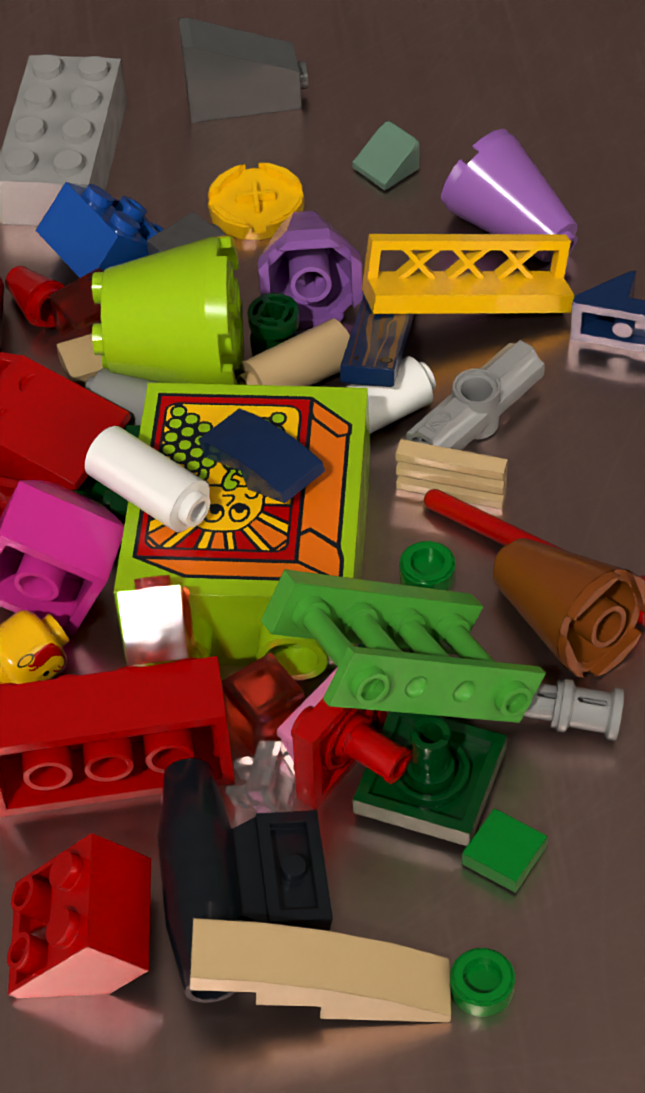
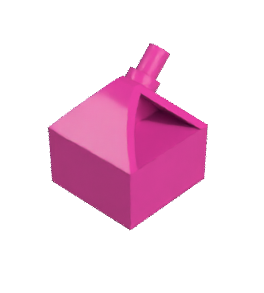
M42 480L19 481L0 517V606L15 613L20 610H28L35 613L40 619L50 614L59 623L64 632L73 637L108 581L122 541L124 524L100 503L61 485Z

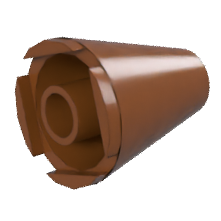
M526 538L517 539L504 546L498 552L494 561V583L558 661L572 674L583 678L582 673L589 671L596 676L606 674L621 663L635 647L642 634L635 626L639 619L640 611L645 613V582L640 576L630 570Z

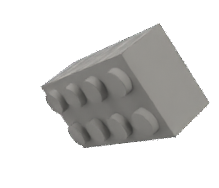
M52 54L29 55L0 152L1 224L39 226L65 182L84 188L88 184H94L106 190L127 105L121 58L55 56Z

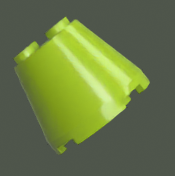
M233 236L204 238L108 267L104 272L93 273L92 294L94 303L101 304V323H94L92 326V344L95 356L101 355L103 368L109 369L111 373L160 383L240 385L236 382L234 373H241L240 366L244 361V319L238 278H234V270H239V260Z

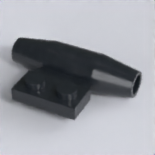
M196 758L182 759L171 763L164 771L157 836L165 926L186 997L200 1003L217 1002L229 998L235 992L190 990L193 918L261 922L326 931L331 930L333 916L317 810L256 813L254 818L231 829L212 766L208 762Z

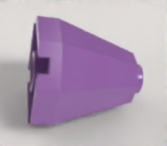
M315 211L293 212L279 226L258 258L260 296L268 293H282L293 298L299 308V329H311L332 318L340 322L344 318L343 312L351 304L354 309L362 301V262L360 252L332 224Z

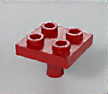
M323 698L315 707H306L298 715L291 729L296 798L312 809L317 810L357 763L378 774L387 783H395L408 767L412 751L381 734L387 718V711L331 707L326 704Z

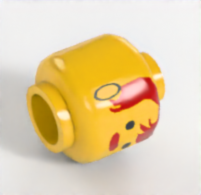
M20 610L0 624V684H21L50 680L66 669L67 658L62 647L69 642V638L50 614L40 619L31 611Z

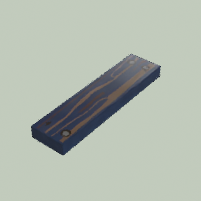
M363 295L341 362L340 382L382 387L394 386L414 314H373Z

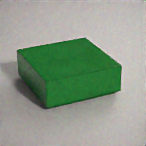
M494 808L463 851L462 864L516 893L547 848L548 836Z

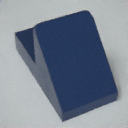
M629 271L575 295L572 304L570 339L645 353V300L634 298L636 271Z

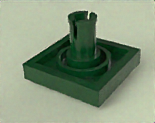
M389 712L381 734L402 747L409 748L412 751L410 753L412 755L411 760L403 775L393 784L384 781V778L366 768L352 800L353 813L467 846L475 834L505 754L507 735L435 715Z

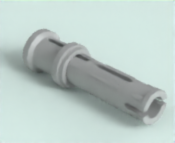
M566 678L563 681L558 680L556 686L540 684L523 717L550 721V727L556 728L557 732L565 733L568 728L604 733L606 740L616 741L623 711L624 688L614 687L611 692L575 686L572 679Z

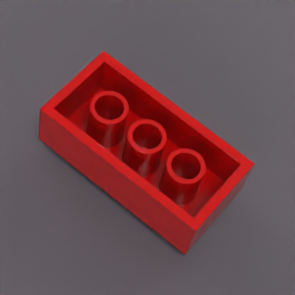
M218 656L206 658L188 657L171 663L142 667L124 666L114 671L85 675L66 674L50 680L21 684H0V817L162 794L165 769L175 761L188 758H196L208 762L212 766L218 786L235 784Z

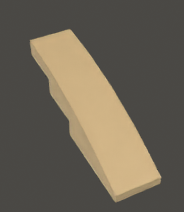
M193 918L190 990L256 992V1005L320 1007V1019L450 1023L449 958L390 942L326 930L261 922Z

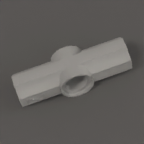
M522 340L515 344L509 343L480 369L473 368L459 373L453 380L452 393L407 432L406 440L462 450L473 439H484L494 434L499 428L500 415L544 376L545 365L537 356L535 348Z

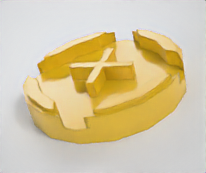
M258 163V168L246 169V164L234 166L215 179L209 187L208 211L213 224L220 227L225 234L242 240L272 238L279 226L293 212L303 211L305 203L299 178L287 168L271 163Z

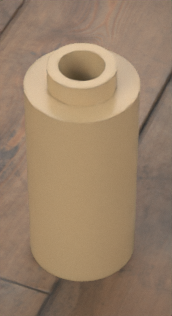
M337 319L327 320L243 361L240 366L241 374L237 376V383L240 385L313 386L340 373L341 362L350 335Z

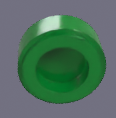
M433 541L417 542L406 548L400 557L399 572L402 585L447 591L455 581V557L451 550L443 544Z
M475 948L464 952L455 960L450 972V992L454 1002L461 1010L473 1016L488 1017L500 1013L510 1004L514 995L515 973L510 961L503 954L489 948Z

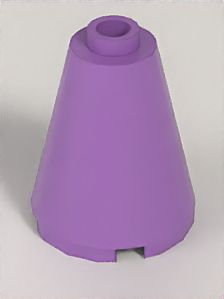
M505 129L492 131L479 139L472 146L479 153L468 164L460 159L446 179L441 193V201L446 205L445 207L450 213L490 234H566L571 241L570 253L578 241V238L575 236L578 225L518 139ZM539 250L533 257L543 262H549L552 260L554 251Z

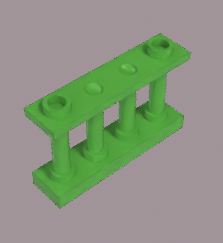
M284 569L261 619V622L272 635L315 639L337 665V671L323 697L326 704L331 707L520 723L546 674L540 666L494 661L470 634L483 606L469 593ZM351 643L364 644L366 648L354 647ZM401 649H410L414 653L402 652ZM448 654H456L460 658L450 657Z

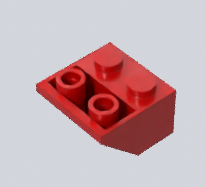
M91 833L15 882V888L11 896V908L13 910L12 939L7 953V964L10 967L8 995L18 999L108 995L148 972L151 858Z

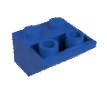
M65 182L37 227L36 232L87 286L92 287L94 272H104L108 267L148 256L147 240L163 231L164 228L150 222L145 217L147 213L146 208L128 196L123 195L118 200L94 184H88L84 188Z

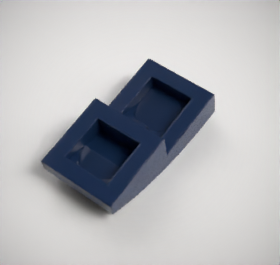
M240 408L198 439L205 458L241 471L248 490L284 504L326 471L323 462L295 438L272 423Z

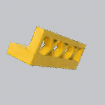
M369 234L362 291L373 314L571 313L575 294L564 279L571 241L566 234ZM381 250H403L410 258L396 271H379ZM440 250H453L460 258L445 271H432L425 264ZM490 250H502L509 258L494 271H481L474 264ZM539 250L554 251L550 271H529L523 263Z

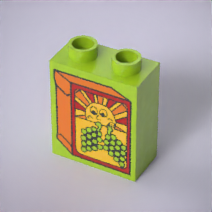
M148 382L139 439L206 481L210 488L209 498L211 503L206 517L199 525L189 527L182 532H175L128 501L114 586V598L126 662H141L149 666L176 662L188 657L206 658L218 656L219 665L260 666L267 673L286 680L310 679L318 676L325 669H336L337 665L315 639L272 635L261 622V619L284 569L362 579L371 462L368 388ZM240 408L272 423L295 438L323 462L326 471L284 504L248 490L241 471L205 458L198 439Z

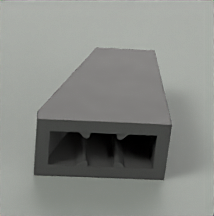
M192 18L178 19L186 92L192 123L302 109L301 90L309 88L308 73L305 60L297 61L292 42Z

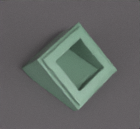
M386 121L354 159L352 166L380 188L387 190L420 168L419 141L391 121Z

